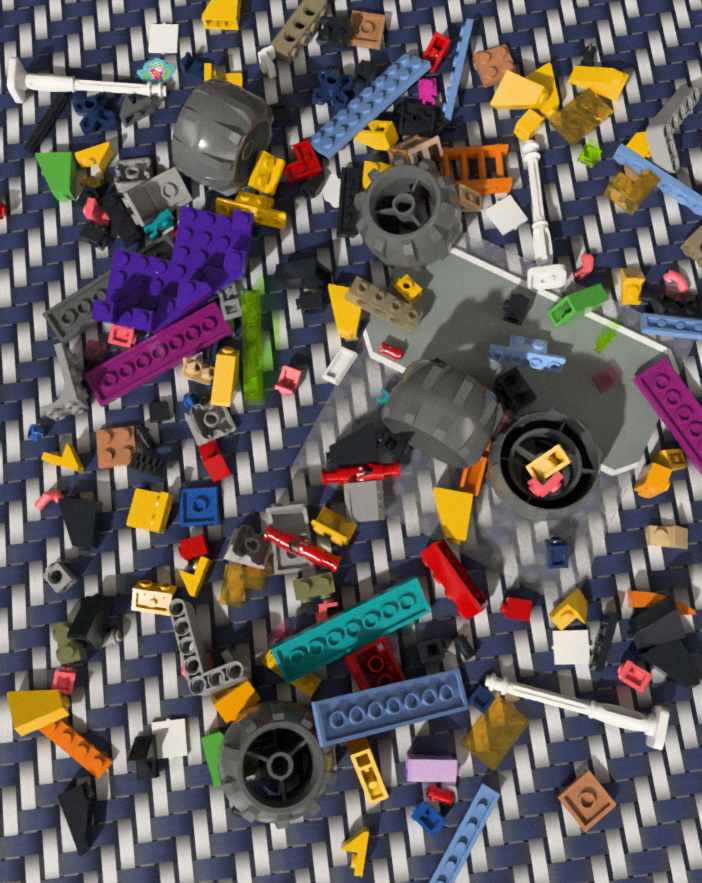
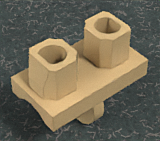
M184 357L180 376L205 385H211V379H214L215 368Z

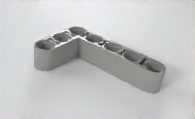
M697 86L678 89L646 129V138L653 164L668 174L677 173L680 163L673 133L698 103L700 93Z
M178 598L171 601L169 613L190 691L194 695L207 696L247 680L250 677L251 668L244 662L232 661L210 670L192 603ZM183 604V610L179 612V608ZM188 623V629L185 632L184 627ZM193 642L194 646L193 649L190 651L189 646ZM198 661L199 667H198V669L195 671L194 666H195V663ZM240 666L241 674L237 676L236 670ZM222 674L223 679L222 682L219 684L218 676ZM203 681V682H204V688H203V690L201 691V690H200V683Z

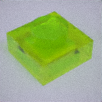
M586 143L577 161L593 168L602 150Z
M612 331L607 335L602 334L595 341L597 345L594 350L600 354L616 335Z

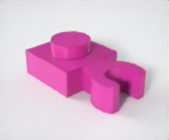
M436 78L418 79L419 99H423L422 104L424 105L430 103L432 106H435L436 101L434 98H437Z

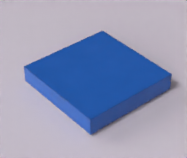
M218 486L179 488L180 527L219 525Z

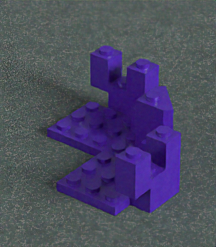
M182 206L171 261L115 249L105 301L94 300L91 319L152 334H157L175 324L187 314L198 309L245 278L252 245L251 237L255 222L254 213L235 209L233 217Z

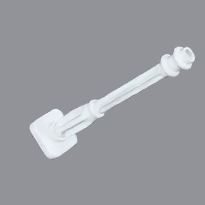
M10 57L7 87L16 103H24L25 92L28 89L48 92L72 91L73 93L76 90L141 94L147 95L149 98L158 96L159 99H163V96L167 97V85H163L162 82H159L158 85L152 84L151 81H148L147 84L81 80L76 79L74 76L69 77L56 74H27L18 57Z
M528 140L525 142L522 150L526 153L523 159L528 165L534 223L532 224L533 250L537 267L528 269L527 287L529 290L559 288L566 283V267L563 264H553L552 242L548 222L545 220L538 166V160L541 157L537 152L539 144L535 140Z
M495 673L486 676L484 687H488L490 692L493 689L501 691L502 695L506 693L583 713L588 715L589 718H595L619 728L642 731L647 735V746L658 750L663 749L669 720L668 707L654 705L651 714L646 716L622 706L599 703L595 700L588 702L509 680L508 676H505L504 679L496 677Z

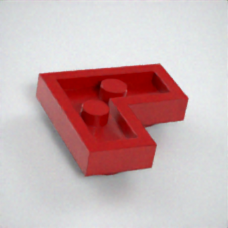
M309 139L292 145L298 161L285 165L283 168L289 185L322 173V168Z

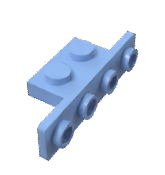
M510 335L508 347L490 344L487 360L561 373L566 357L547 354L548 341Z

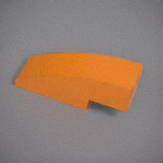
M490 444L477 464L463 469L459 492L478 496Z
M628 591V608H650L667 596L644 591ZM674 599L679 615H696L695 610Z

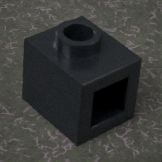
M511 294L510 299L505 300L502 309L505 310L503 321L521 326L530 299L522 294Z

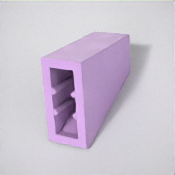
M406 753L405 775L409 782H456L457 776H460L461 764L457 763L456 757Z

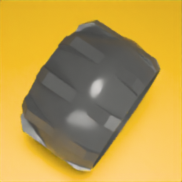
M222 78L209 79L198 85L182 107L175 125L171 143L172 159L175 166L195 182L208 186L226 196L240 192L241 187L248 186L259 150L267 152L269 143L272 140L271 124L274 118L271 107L266 104L263 98Z
M403 155L395 157L394 166L387 168L381 173L376 168H373L367 174L371 183L365 193L360 192L356 194L354 199V205L359 211V221L356 227L369 250L384 265L391 269L395 267L412 269L413 272L422 271L423 267L429 266L438 260H444L449 255V250L456 238L461 235L463 227L461 222V204L451 178L440 174L435 162L428 158L422 160L420 164L407 163ZM427 194L436 201V207L429 221L422 227V215L419 211V206L424 195ZM393 200V208L386 209L388 204ZM401 224L406 230L416 229V231L409 234L396 235L386 232L383 226Z
M428 359L412 361L406 367L381 410L382 422L391 432L408 441V444L438 461L460 469L470 468L479 462L504 417L501 404L497 402L496 396L491 390L486 389L470 375L464 374L448 364L431 362Z
M547 408L546 411L522 412L502 427L489 448L488 472L485 474L486 484L492 485L494 492L501 500L498 506L505 512L510 509L518 515L526 517L527 523L534 524L541 521L561 520L581 509L593 493L598 490L601 483L599 475L601 470L600 460L603 458L601 447H597L594 438L587 430L588 425L582 420L577 421L569 415L560 413L559 409ZM530 440H542L554 446L561 444L572 462L568 464L570 471L568 483L560 494L554 496L545 495L544 497L536 496L527 491L518 482L513 471V457L528 465L546 453L542 452L535 456L519 445ZM525 469L526 477L530 480L533 477L530 475L528 470ZM547 478L540 483L543 485L547 481Z
M268 700L267 702L257 704L246 711H242L227 729L224 738L221 740L218 754V773L221 786L229 801L241 812L242 817L252 823L254 820L273 823L277 829L288 828L289 821L298 819L308 812L312 816L319 812L321 808L318 803L325 795L329 784H336L338 773L334 771L333 751L336 744L320 747L313 712L304 706L282 700ZM285 728L300 734L285 749L271 747L266 753L249 748L259 735L271 729ZM306 744L309 753L307 772L303 780L293 790L285 793L283 779L292 773L293 760L291 756ZM246 754L263 760L268 773L277 780L279 795H267L252 787L245 776L244 763ZM281 756L282 763L279 766H272L273 759Z

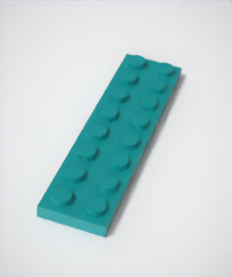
M414 575L270 646V649L286 684H289L430 613L431 610L418 578Z

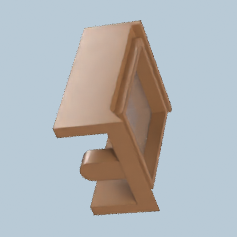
M415 135L387 149L392 166H394V158L404 155L407 163H414L413 157L420 154L422 160L425 158L430 159V155L439 157L444 155L438 135L433 138Z

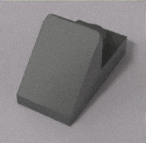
M126 94L119 117L124 127L127 128L156 112L149 96L132 104Z

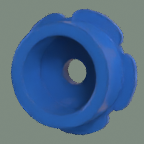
M188 392L184 395L183 402L190 409L193 405L201 404V398L196 392Z
M41 424L30 425L28 439H32L34 442L42 439L44 429L41 428Z

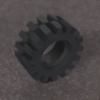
M134 452L128 467L143 474L162 479L167 464L151 456Z

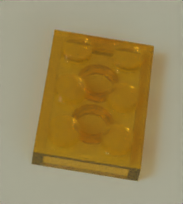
M588 88L552 116L548 123L573 147L612 116L614 111Z
M498 695L495 696L494 702L485 714L482 713L460 743L493 772L530 723L526 717Z

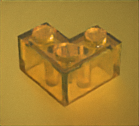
M645 170L634 182L620 171L609 183L603 195L633 216L661 180L648 170Z
M226 564L219 604L242 608L245 588L265 591L268 571Z

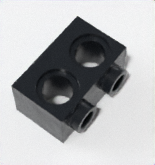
M516 366L497 377L494 382L496 392L499 395L502 394L506 400L504 401L506 407L510 411L512 410L514 414L531 405L537 399ZM510 380L513 383V386L507 387L504 384V381ZM514 396H521L523 398V402L518 403L515 400Z

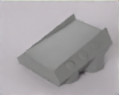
M150 157L116 161L114 182L117 188V196L120 198L125 197L124 192L152 178Z
M211 400L204 405H193L190 411L184 413L185 420L198 446H202L236 430L227 407L211 405Z
M382 480L344 484L346 523L385 519L386 511Z
M242 525L232 533L223 559L264 570L272 548V542L268 539L266 541L263 540L265 533L256 534L251 526Z

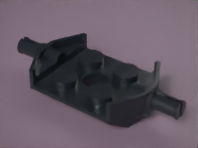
M399 102L392 113L390 112V115L379 114L378 118L380 121H392L398 135H418L420 137L433 138L437 135L439 137L443 130H456V123L446 122L439 106ZM415 116H420L422 120L417 122L414 121L413 118Z
M659 284L653 294L639 293L638 301L649 302L656 314L702 320L701 289L698 290L697 295H693L690 293L662 291V284Z

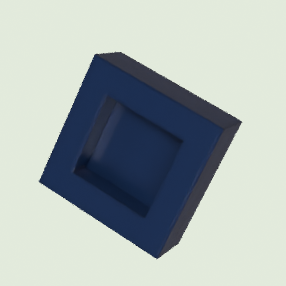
M479 684L467 701L485 714L496 697Z

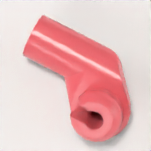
M584 253L581 256L583 267L575 272V277L578 280L583 279L593 271L594 257L591 254Z
M668 270L663 275L666 282H671L672 280L676 282L680 293L689 290V286L682 274L675 270Z
M57 489L44 492L34 505L37 509L42 510L49 501L54 500L58 503V499L64 498L62 491Z

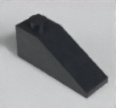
M87 781L57 795L79 856L84 855L90 850L94 792Z

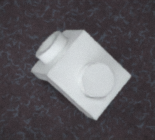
M270 45L258 52L261 71L264 74L267 73L269 78L272 79L276 76V70L271 60L276 58L274 46Z

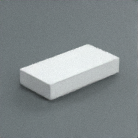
M342 346L322 375V378L338 386L358 354Z

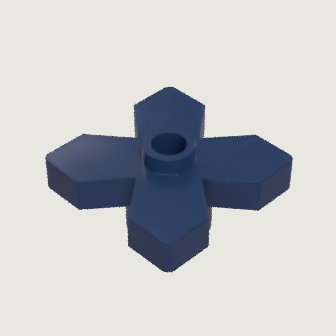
M320 69L318 83L322 87L314 90L312 103L322 106L331 100L335 109H345L348 104V97L344 92L352 89L354 76L343 74L339 77L337 74L331 73V71Z
M105 91L95 94L94 98L87 97L84 100L80 99L72 103L76 114L83 117L79 124L84 135L94 133L98 123L107 128L117 125L114 113L107 110L110 101Z

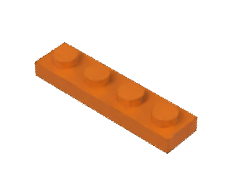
M63 719L38 729L98 779L104 775L114 762Z

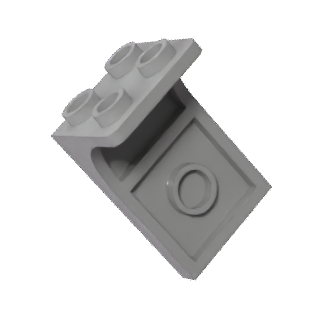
M176 167L124 192L125 197L122 198L127 208L131 207L134 212L131 216L135 224H140L141 227L152 222L164 210L168 209L171 212L193 200Z
M62 343L55 344L54 347L64 379L63 393L55 402L40 407V411L55 421L62 420L70 414L83 413L85 409L89 408L86 400L89 396L81 382L84 381L81 371L77 368V364H79L77 355L72 353L70 348H67Z
M293 501L288 506L276 503L270 504V508H266L269 524H273L274 528L283 532L286 530L307 540L310 543L309 545H312L306 504H302L301 501ZM292 540L291 547L297 551V546L301 541ZM272 542L275 575L314 571V563L310 562L305 556L295 555Z

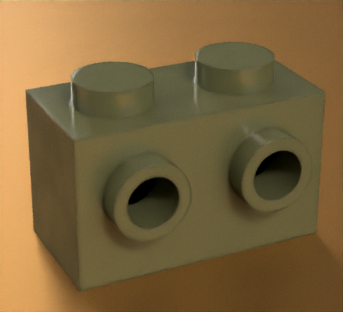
M332 572L292 580L296 600H301V604L312 602L313 598L318 596L321 599L333 597L332 594L336 593Z
M74 620L54 624L53 638L57 641L58 646L56 656L61 665L88 659L86 649L81 648L66 638Z

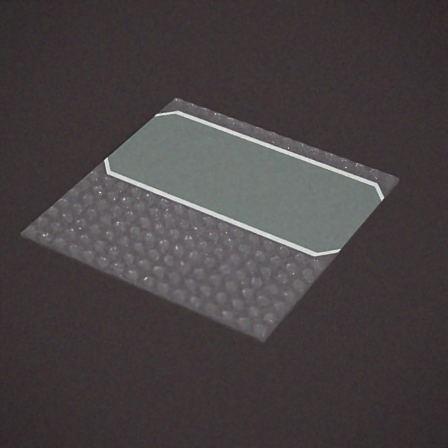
M432 215L425 217L421 225L422 227L429 221ZM462 230L461 235L456 238L449 250V255L444 260H438L429 266L423 267L422 271L413 272L412 269H397L386 292L395 296L393 294V284L399 277L403 278L406 274L423 289L422 296L411 305L423 312L416 329L408 334L375 315L372 316L354 349L358 354L357 358L340 384L334 386L298 453L293 467L322 482L321 469H332L331 464H327L326 452H329V446L372 422L374 424L378 463H395L397 461L395 458L378 449L379 444L377 442L382 433L386 434L390 429L382 422L381 410L385 403H379L376 397L380 399L385 398V395L380 392L381 389L386 390L390 395L406 367L412 361L420 359H431L432 361L438 357L450 367L470 375L481 385H487L486 389L491 390L496 398L501 400L500 404L504 417L491 439L490 446L502 427L522 412L530 413L546 411L547 408L559 409L560 413L569 415L577 421L582 420L588 425L587 430L594 438L597 447H601L603 458L600 460L601 470L599 479L601 483L599 488L581 509L561 520L541 521L537 524L527 523L526 517L520 516L510 509L505 512L498 506L501 500L494 492L492 485L486 484L485 474L488 472L487 455V462L478 496L473 495L466 541L464 543L461 542L460 545L448 543L449 540L444 539L449 547L560 604L577 588L581 589L660 418L632 379L664 358L667 359L679 376L695 339L641 333L640 317L642 313L612 299L608 300L598 309L555 328L547 312L567 295L586 289V287L566 278L565 285L559 288L529 290L527 287V271L532 267H537V264ZM511 294H522L530 299L521 326L503 321L505 310L502 309L505 300H509ZM510 335L548 341L547 354L564 356L566 361L561 373L487 360L490 344L508 347ZM382 342L398 348L400 346L404 350L400 361H394V358L379 353L380 348L388 350L381 347ZM515 366L537 397L534 403L516 414L506 407L504 402L506 400L494 388L496 378ZM510 380L504 381V384L507 387L513 386V383ZM514 396L515 400L518 403L523 402V398L521 396ZM530 440L519 445L535 456L542 452H548L555 447L542 440ZM394 443L388 445L390 449H394L396 446ZM408 444L399 460L400 478L392 476L382 479L385 515L438 541L444 538L432 494L433 489L438 487L459 491L463 469L438 461ZM513 457L512 464L516 479L527 491L533 493L529 489L530 485L527 483L529 479L525 474V466L527 465ZM569 465L559 470L564 476L559 481L562 485L554 493L550 491L547 496L560 494L565 489L570 476ZM365 470V475L371 473L370 471ZM338 482L326 484L344 493V484H339ZM556 536L566 541L568 544V568L548 569L545 539Z

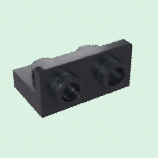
M321 16L320 20L324 27L316 38L317 44L346 49L355 34L349 19Z

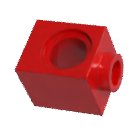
M203 534L180 541L181 546L178 547L179 554L186 561L211 555L207 538Z
M505 597V601H501L500 612L503 613L502 617L530 621L532 601Z

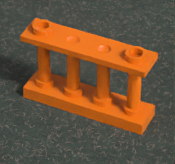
M497 143L486 146L455 148L442 147L444 155L442 157L435 156V161H442L444 177H450L449 160L460 161L461 180L452 181L453 184L459 182L480 194L510 193L512 177L506 178L504 176L503 157L507 155L508 144ZM495 157L497 178L488 179L486 178L485 158ZM467 159H477L479 179H468Z

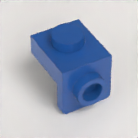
M426 801L418 803L413 809L414 813L411 815V818L417 821L432 838L447 823V820Z

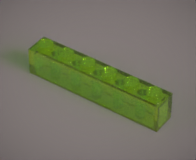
M260 290L241 291L244 401L247 405L266 404L262 295Z

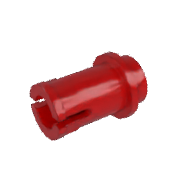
M382 342L381 347L388 350L380 348L379 353L394 358V361H400L404 350L400 346L398 348Z
M436 784L428 786L426 797L430 801L437 800L451 805L454 792L439 788Z

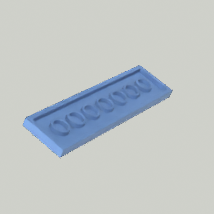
M407 52L403 54L381 76L377 77L369 87L365 88L355 99L351 100L345 109L340 110L317 133L312 135L309 141L313 150L330 159L431 68L430 61Z
M459 668L311 702L320 747L334 745L469 709Z

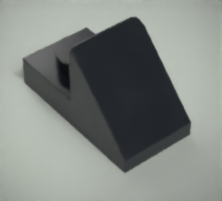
M93 175L81 180L79 183L83 190L75 205L83 209L84 205L87 204L88 198L96 199L99 204L98 199L102 198L109 182Z
M155 734L137 736L134 739L128 762H136L137 780L160 776Z

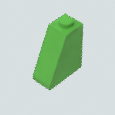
M72 152L35 153V157L55 198L62 202L75 200L77 160Z
M600 283L567 295L547 313L555 328H558L598 309L610 299Z
M217 728L205 731L206 735L201 738L214 788L221 786L218 773V754L221 740L226 732L224 729L218 731ZM245 757V776L248 777L256 773V767Z

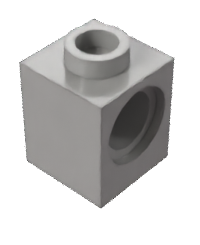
M60 562L50 564L42 575L54 591L60 594H64L78 581L66 565ZM58 572L62 573V579L60 581L56 580V574Z

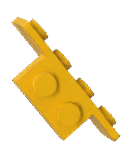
M241 191L235 200L216 198L217 214L233 217L234 210L238 209L254 213V223L280 229L286 228L287 213L272 209L274 206L273 198Z

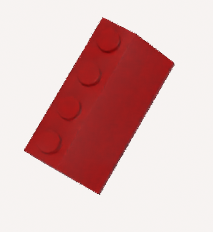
M444 538L434 542L420 553L425 566L430 567L434 572L433 577L436 582L441 583L445 588L444 592L448 599L453 600L457 605L456 610L461 617H465L468 620L488 606L489 602Z
M384 636L343 657L360 691L406 681Z

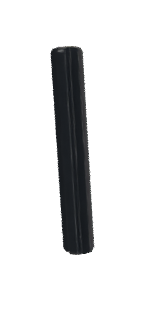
M57 94L24 146L26 152L30 154L35 152L67 102V97L64 94Z

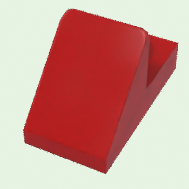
M435 31L422 59L430 61L431 68L428 71L432 74L436 73L443 57H448L451 44L449 38Z
M216 440L198 447L203 464L214 483L232 475Z

